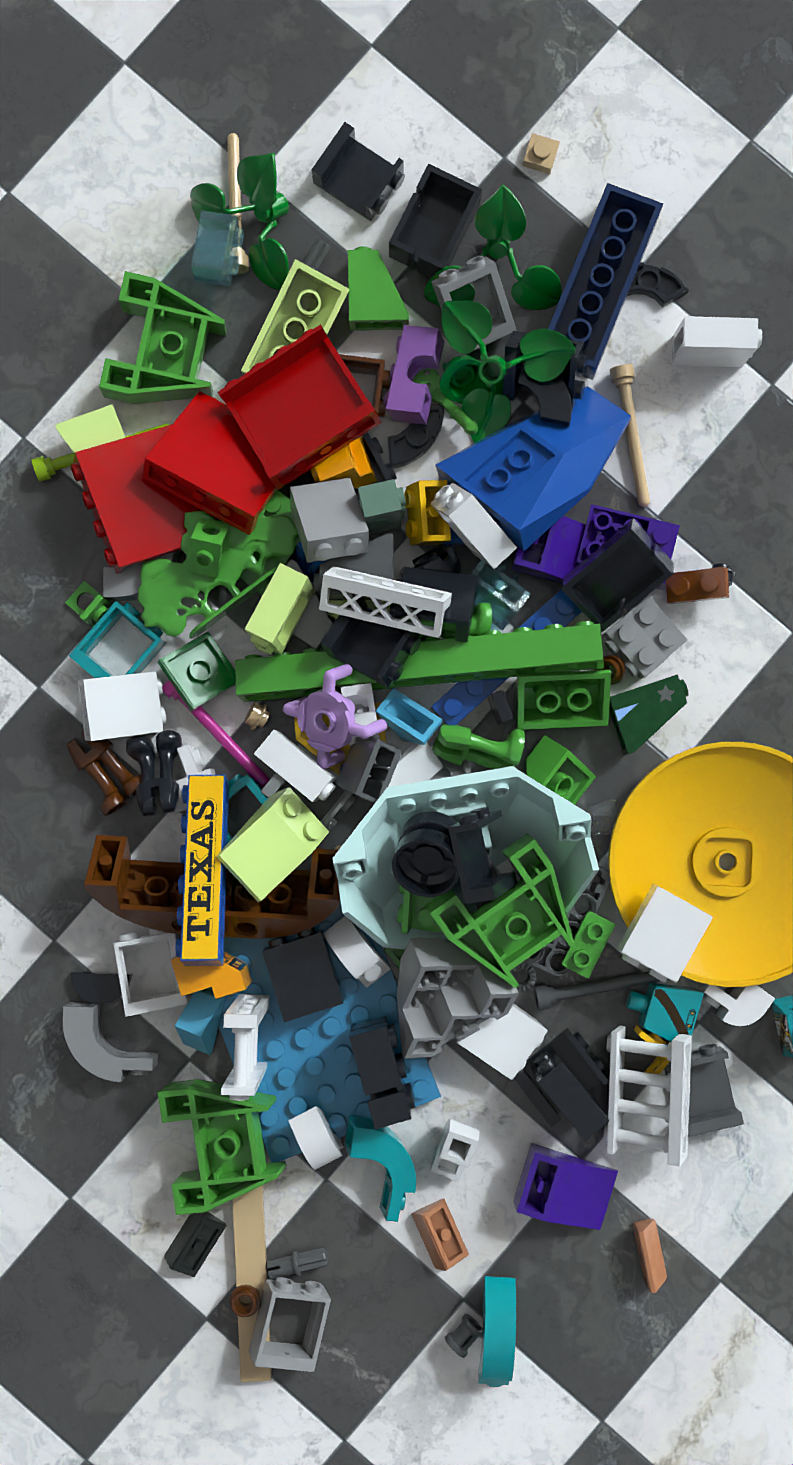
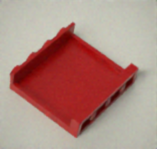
M321 324L314 329L305 331L299 339L290 345L281 347L273 356L264 362L255 364L249 372L238 379L229 381L223 389L217 392L226 403L264 466L267 476L278 490L382 423L371 402L368 401Z
M201 391L196 394L148 453L144 461L143 479L248 535H251L256 528L259 514L277 490V487L264 471V466L227 405Z
M171 425L77 451L74 455V463L70 464L76 482L81 481L85 492H82L81 495L87 510L92 509L96 519L92 521L98 539L103 537L107 549L103 550L106 562L109 567L114 566L116 574L121 573L123 568L182 550V536L187 533V529L184 526L185 513L203 511L142 478L145 457Z

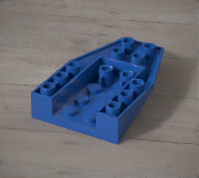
M586 386L582 400L577 399L571 412L570 427L540 421L539 409L437 463L435 466L439 480H447V485L454 483L471 493L486 511L500 521L501 529L507 537L525 551L590 492L629 424L631 415L589 386Z

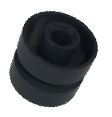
M426 811L412 816L405 823L392 860L393 875L405 890L422 897H436L447 893L455 886L459 873L448 827L458 823L455 819L444 813Z

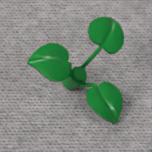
M268 153L248 156L238 164L237 181L242 193L249 197L251 205L226 209L224 193L211 183H201L192 188L190 192L191 205L199 224L211 234H219L225 230L227 225L225 215L254 210L256 218L268 225L258 237L259 244H253L249 248L251 268L265 285L281 290L289 273L288 258L284 248L278 241L272 238L265 239V237L272 228L277 226L276 220L287 215L289 204L282 193L276 192L277 172L275 154Z
M501 185L479 207L475 215V227L479 234L487 239V244L482 247L480 256L485 257L489 254L495 259L508 256L513 274L518 280L511 288V295L514 301L526 309H547L556 305L561 298L560 279L551 268L543 265L527 268L523 276L519 273L513 256V249L510 248V241L518 240L524 234L526 216L515 195L505 185ZM447 266L443 270L437 271L425 286V298L440 306L431 281L438 279L439 274L443 271L453 268L457 270L462 268L461 266ZM468 283L449 292L452 301H473L475 287Z
M449 300L443 303L441 319L448 343L454 350L462 354L471 353L477 344L479 345L480 359L483 361L479 367V377L490 388V392L484 388L472 390L466 395L462 403V411L472 421H475L478 426V432L475 435H471L475 443L503 428L510 419L511 402L507 396L495 394L496 387L494 385L505 376L507 369L525 361L524 368L529 377L540 382L550 381L563 372L571 359V355L575 353V347L561 333L542 328L530 331L521 339L520 349L523 356L509 362H505L502 357L497 355L488 357L485 343L482 341V339L490 335L493 325L492 317L487 308L478 302L468 300Z

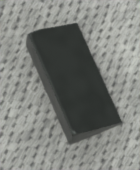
M209 1212L190 1214L165 1253L164 1258L169 1268L195 1277L226 1228V1223Z

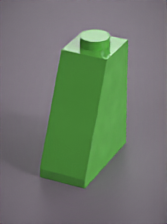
M365 246L348 250L350 331L403 330L404 325H409V313L379 251Z

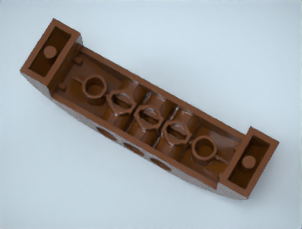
M96 835L84 882L85 890L90 896L110 912L134 924L153 930L181 934L182 926L177 924L178 906H183V894H179L178 880L180 875H184V864L178 862L131 860L128 837ZM316 848L312 852L311 871L293 870L259 902L226 868L224 937L248 939L282 937L310 929L323 922L336 910L340 902L338 879L333 863V857L339 850Z

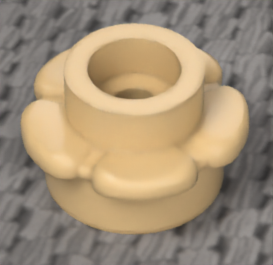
M254 702L249 709L244 723L250 725L251 730H255L257 726L263 728L270 715V712L266 711L267 705Z

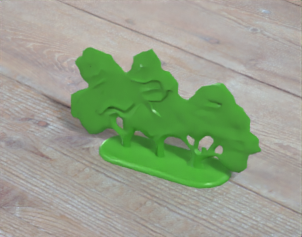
M265 506L258 516L256 528L251 535L229 525V530L222 545L220 573L218 578L188 571L190 541L199 518L221 523L225 522L215 520L205 511L185 513L184 526L187 529V533L182 536L181 549L187 555L186 560L183 563H175L161 558L142 564L138 601L144 607L141 616L144 626H158L167 636L176 637L184 631L187 616L200 614L204 615L205 619L190 632L189 638L192 639L206 631L271 581L278 566L266 572L264 569L266 559L271 556L287 557L293 554L295 546L294 537L298 535L295 524L287 515L266 517L264 515ZM205 528L202 530L204 533L209 535H216L220 533L217 529L214 528ZM254 551H258L261 558L258 562L253 556ZM247 568L258 573L260 578L242 592L235 586L244 569ZM224 585L234 598L215 611L207 604L208 594L215 586ZM200 590L204 592L203 600L198 597ZM185 597L193 598L200 606L197 607L194 604L192 608L181 604V600ZM177 610H185L186 614L180 616Z

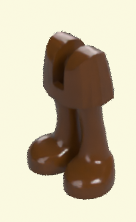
M74 738L66 744L70 756L77 769L86 770L101 788L105 799L100 805V810L105 816L116 812L125 806L129 800L105 773L99 764L100 761L117 777L128 797H136L137 787L141 784V774L134 775L122 765L112 752L114 745L109 739L87 741L92 747L88 752L86 747L78 739Z

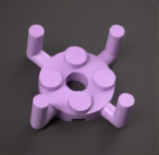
M349 664L327 670L323 676V689L311 693L308 697L305 696L286 703L283 706V712L298 719L301 732L305 731L309 738L307 742L318 750L317 765L323 770L344 761V752L337 749L350 744L353 736L367 739L387 729V723L383 719L365 726L355 723V706L353 702L335 691L336 681L352 674V667ZM323 713L330 719L329 728L322 720Z

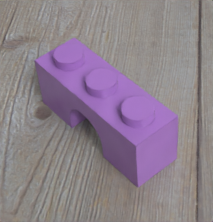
M404 325L402 336L398 337L396 343L398 354L396 364H392L390 370V391H387L384 396L385 410L392 421L427 424L432 395L426 384L414 383L413 379L423 369H439L444 347V339L439 328Z

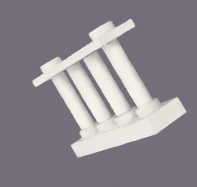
M239 994L224 1014L223 1028H232V1032L235 1033L234 1067L221 1088V1095H230L229 1099L243 1101L248 1100L249 1096H255L267 1070V1062H257L258 1026L269 1008L270 995Z
M619 1026L607 1038V1052H610L609 1122L605 1125L603 1134L604 1142L607 1143V1154L613 1155L622 1146L623 1142L664 1149V1153H668V1165L681 1166L687 1158L692 1035L679 1034L672 1042L665 1045L625 1039L626 1026ZM625 1052L667 1057V1060L671 1061V1073H668L666 1076L624 1069ZM624 1082L666 1088V1091L670 1092V1104L667 1103L666 1106L624 1100ZM623 1112L665 1119V1122L669 1123V1134L663 1137L622 1130Z

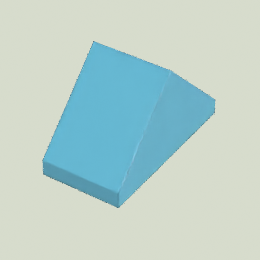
M395 688L392 689L375 710L379 717L385 720L387 725L403 741L421 745L427 743L443 722L441 718Z
M204 989L193 993L175 1024V1028L184 1045L208 1055L212 1054L225 998L215 999L214 993Z

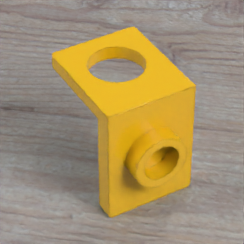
M638 1025L633 1029L646 1042L667 1043L653 1032H650L648 1035ZM657 1056L645 1072L660 1074L670 1061L667 1060V1057Z

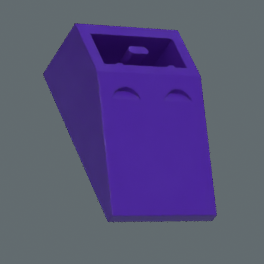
M591 504L576 563L580 564L632 519L651 537V546L656 543L672 559L680 525ZM663 582V583H662L659 587H657L656 589H660V590H661L662 587L664 586L665 582Z
M562 516L525 551L517 546L511 570L562 584L563 578L579 565L576 562L586 525Z
M531 1143L513 1200L516 1212L546 1222L600 1230L618 1170Z

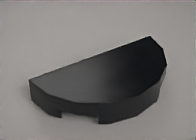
M71 972L74 989L87 1002L95 1004L111 1003L122 996L118 973ZM127 974V979H128V985H129V986H130V983H131V979H132V975H133V974Z

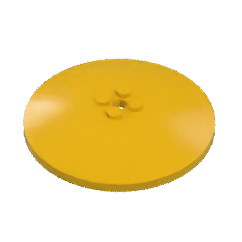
M716 742L689 748L671 756L648 772L628 795L619 811L609 844L608 873L613 898L626 927L630 926L653 883L713 917L681 976L714 986L746 987L775 981L793 973V757L784 752L747 742ZM725 853H730L734 858V865L729 870H723L719 866V858Z

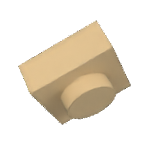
M532 133L523 166L551 174L560 141Z

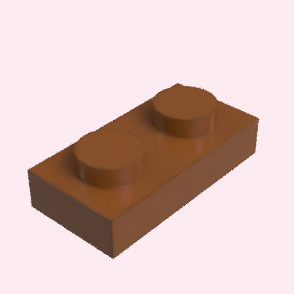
M717 567L675 572L666 580L667 603L678 604L729 598L728 568Z

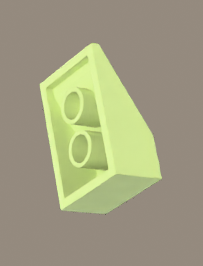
M288 787L271 795L216 857L259 902L317 848L329 831L293 790Z

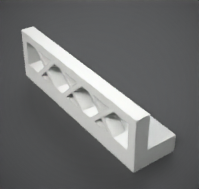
M333 566L323 574L319 610L439 638L444 612L450 606L452 593ZM330 588L340 590L347 599V602L343 605L329 603ZM361 596L370 597L377 606V609L372 612L363 611L356 600ZM391 603L400 604L407 615L402 619L393 618L386 607ZM422 610L435 612L434 627L423 625L416 614Z

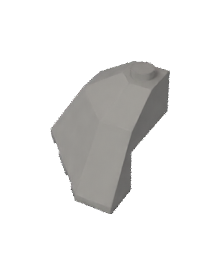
M410 938L400 960L397 987L401 1046L404 1059L433 1057L443 1051L441 1046L454 1038L461 1041L479 1031L480 1027L478 1024L489 1018L498 1020L507 1015L519 994L517 988L451 942L441 938Z

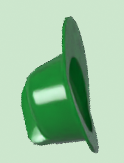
M459 355L452 358L448 363L444 362L442 365L443 374L439 382L440 391L444 397L462 404L466 395L474 389L484 388L490 392V388L479 377V367L482 362L469 355ZM502 378L498 383L494 384L496 387L495 394H503Z

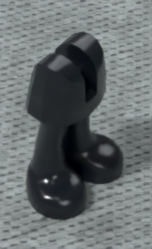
M165 730L156 736V749L160 759V778H155L154 762L156 755L152 741L145 736H133L126 742L127 754L137 761L141 768V784L137 787L136 798L144 817L157 814L156 796H160L161 806L165 814L175 812L180 787L173 780V762L178 755L177 748L182 747V738L178 732Z

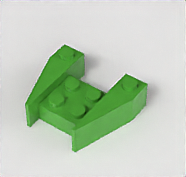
M125 271L119 295V303L123 313L145 317L146 319L135 365L105 358L99 384L104 398L140 404L193 399L199 391L213 397L211 382L199 380L198 377L208 332L226 336L225 320L156 278Z
M528 833L502 850L521 879L517 881V885L500 897L490 900L472 914H469L452 889L443 895L437 896L425 905L451 942L515 988L519 984L510 971L560 936L570 948L575 946L553 865L537 841Z
M201 1079L169 1082L157 1092L162 1123L192 1120L199 1170L182 1172L171 1184L176 1215L207 1212L279 1177L287 1166L286 1161L266 1163L259 1112L268 1111L277 1101L275 1095L256 1092L255 1096H249L248 1100L229 1099L230 1095H221L223 1084Z

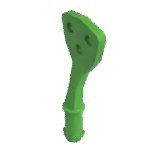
M423 369L415 375L413 382L430 385L429 391L432 395V402L443 406L450 414V418L454 419L464 429L465 433L475 435L478 432L476 422L472 421L462 411L460 406L455 405L441 393L439 385L440 376L436 369Z

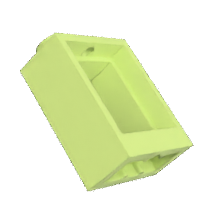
M281 563L279 564L245 627L246 632L251 637L250 641L255 644L257 649L268 655H271L273 651L282 655L315 593L308 576Z

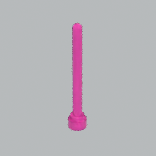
M168 680L162 686L163 693L168 698L178 699L189 710L172 683ZM202 707L192 711L193 716L261 787H265L270 780L269 777Z

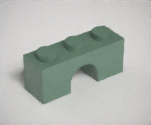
M395 479L358 487L359 503L369 535L401 528V519L405 518L406 501L403 488L396 487Z

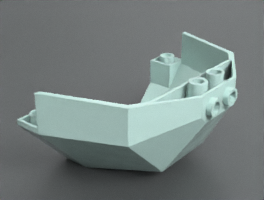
M513 766L387 787L333 857L338 879L342 914L384 948L405 949L410 938L419 937L441 938L451 942L443 931L441 933L411 928L408 934L401 933L402 923H398L397 916L399 906L403 904L404 894L399 892L400 884L393 875L392 860L402 829L412 816L421 812L435 811L444 813L459 822L458 817L471 814V810L489 807L490 812L497 810L502 812V817L481 828L486 852L491 857L495 870L498 865L507 860L502 850L528 833L537 841L553 865L567 915L599 871L591 840V816ZM458 877L452 890L469 914H472L477 910L475 903L465 904L460 878Z

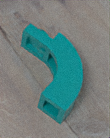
M349 1116L344 1142L349 1157L374 1160L385 1167V1181L380 1209L386 1221L398 1222L400 1210L405 1208V1193L416 1192V1172L412 1159L399 1137L389 1127L386 1126L375 1130L372 1119Z
M485 1276L482 1292L483 1328L478 1384L500 1387L502 1385H509V1381H512L516 1343L515 1278Z

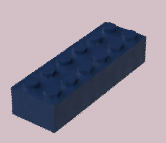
M607 183L548 327V329L559 332L570 340L584 342L583 354L587 355L588 358L584 374L581 373V376L591 380L594 379L664 204Z

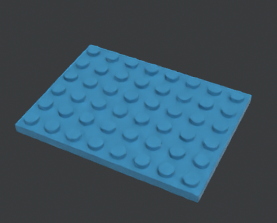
M341 901L329 917L314 926L315 931L323 929V932H325L345 916L342 914ZM360 929L371 946L390 967L383 947ZM296 933L292 935H287L285 937L286 940H290L298 937V935ZM224 937V951L247 963L252 982L246 990L223 997L225 1000L219 1029L233 1065L235 1033L232 1032V1028H223L225 1012L239 994L270 995L269 1008L258 1026L257 1062H267V1070L256 1092L275 1095L277 1099L268 1111L259 1112L262 1138L271 1163L280 1162L302 1153L288 1120L315 1106L324 1111L332 1132L338 1138L346 1135L349 1116L372 1119L367 1100H370L371 1097L370 1095L365 1096L349 1035L351 1026L386 1016L388 1024L394 1023L397 1031L399 1047L395 1048L396 1053L402 1052L397 1002L398 985L391 967L388 972L366 988L358 978L355 979L327 942L343 992L344 1003L284 1022L262 952L265 947L269 946L268 941L275 938L248 939ZM212 987L204 989L213 993ZM405 1058L407 1077L404 1078L405 1083L411 1082L415 1096V1106L417 1107L441 1097L427 1058Z

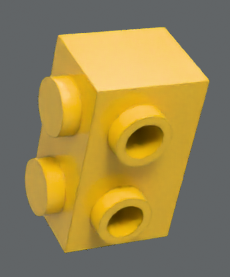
M419 480L406 486L404 496L408 521L406 522L405 531L406 536L409 538L410 546L439 545L451 541L450 526L430 504L436 499V493L447 485V480Z

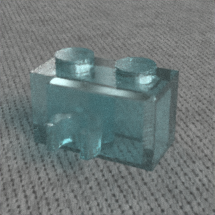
M201 210L191 264L195 281L231 285L232 275H237L239 267V257L235 256L237 247H242L244 230L239 228L237 215Z
M481 560L470 574L478 576L475 606L480 602L489 603L492 609V623L503 631L531 594L516 583L519 578L517 573L512 578L503 573L506 568L505 564L493 569Z

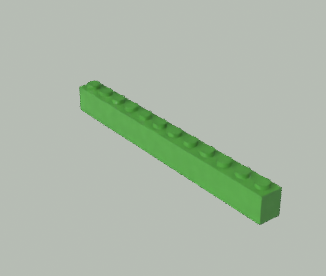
M581 621L571 627L551 624L541 630H532L528 627L516 628L511 633L491 630L483 632L481 636L470 637L469 635L468 642L455 641L456 634L451 639L441 640L432 636L425 637L420 642L416 653L412 656L409 655L403 664L404 669L399 679L392 681L388 688L352 669L350 676L336 681L335 691L341 693V687L354 684L371 683L372 690L517 677L518 674L602 669L604 668L601 628L600 624H594L591 621ZM314 648L306 649L301 654L283 651L282 655L274 653V656L263 657L257 654L247 655L245 659L235 660L236 695L243 702L309 696L311 693L323 689V676L327 670L344 664L327 655L325 651Z

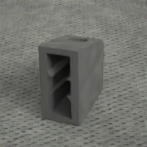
M371 739L353 744L350 747L346 760L340 766L337 785L375 804L389 786L402 751L379 739Z

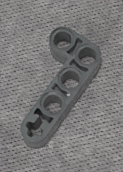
M599 865L597 876L601 878L600 882H594L591 886V881L586 889L589 890L590 888V891L595 893L594 897L586 892H583L579 899L587 898L589 901L587 911L595 914L610 884L608 871ZM575 904L567 914L569 926H575L578 930L586 912L577 913ZM560 936L530 956L534 967L552 975L564 976L570 971V969L563 965L559 968H552L550 966V958L554 954L561 953L565 956L569 948Z

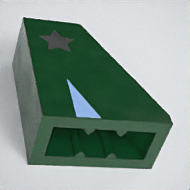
M678 674L610 697L609 714L623 755L634 753L687 704L688 688L685 681L679 679Z

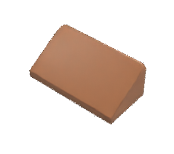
M440 1199L411 1214L436 1269L447 1271L469 1255L445 1199Z
M654 1219L633 1222L644 1282L651 1294L656 1293L667 1278L656 1221Z

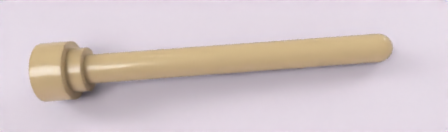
M231 133L227 137L229 209L241 207V191L237 181V167L240 162L239 137L235 133ZM241 213L229 215L230 249L225 256V270L232 274H243L249 270L248 256L242 249Z
M623 364L610 369L611 382L615 383L616 388H619L622 410L631 415V420L626 427V435L639 506L647 507L650 504L630 386L633 384L632 379L635 378L633 364Z

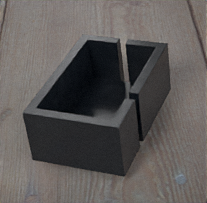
M428 163L416 187V193H413L389 241V257L410 268L417 264L418 271L429 277H432L437 271L443 270L444 267L450 266L480 206L482 189Z
M632 519L563 578L561 590L591 622L600 624L601 632H603L623 616L624 608L629 611L674 574V562L656 543L651 546V537Z
M384 1016L351 1026L349 1038L365 1096L370 1095L371 1097L370 1100H367L375 1130L411 1120V1109L416 1108L415 1096L411 1082L405 1083L404 1078L407 1077V1068L402 1052L396 1053L395 1048L399 1047V1040L394 1023L388 1024L387 1017Z

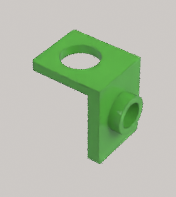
M199 518L190 541L189 572L218 578L222 545L229 530V524ZM205 528H214L217 529L220 533L216 535H209L204 533L202 530Z
M85 581L80 584L65 602L80 615L79 618L92 626L101 619L112 604ZM90 593L93 595L94 600L86 610H83L78 605V599L80 595Z

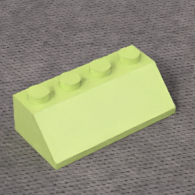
M295 259L241 369L242 374L249 372L255 364L264 362L273 356L281 347L290 345L299 339L309 329H314L321 324L325 333L328 334L350 289Z

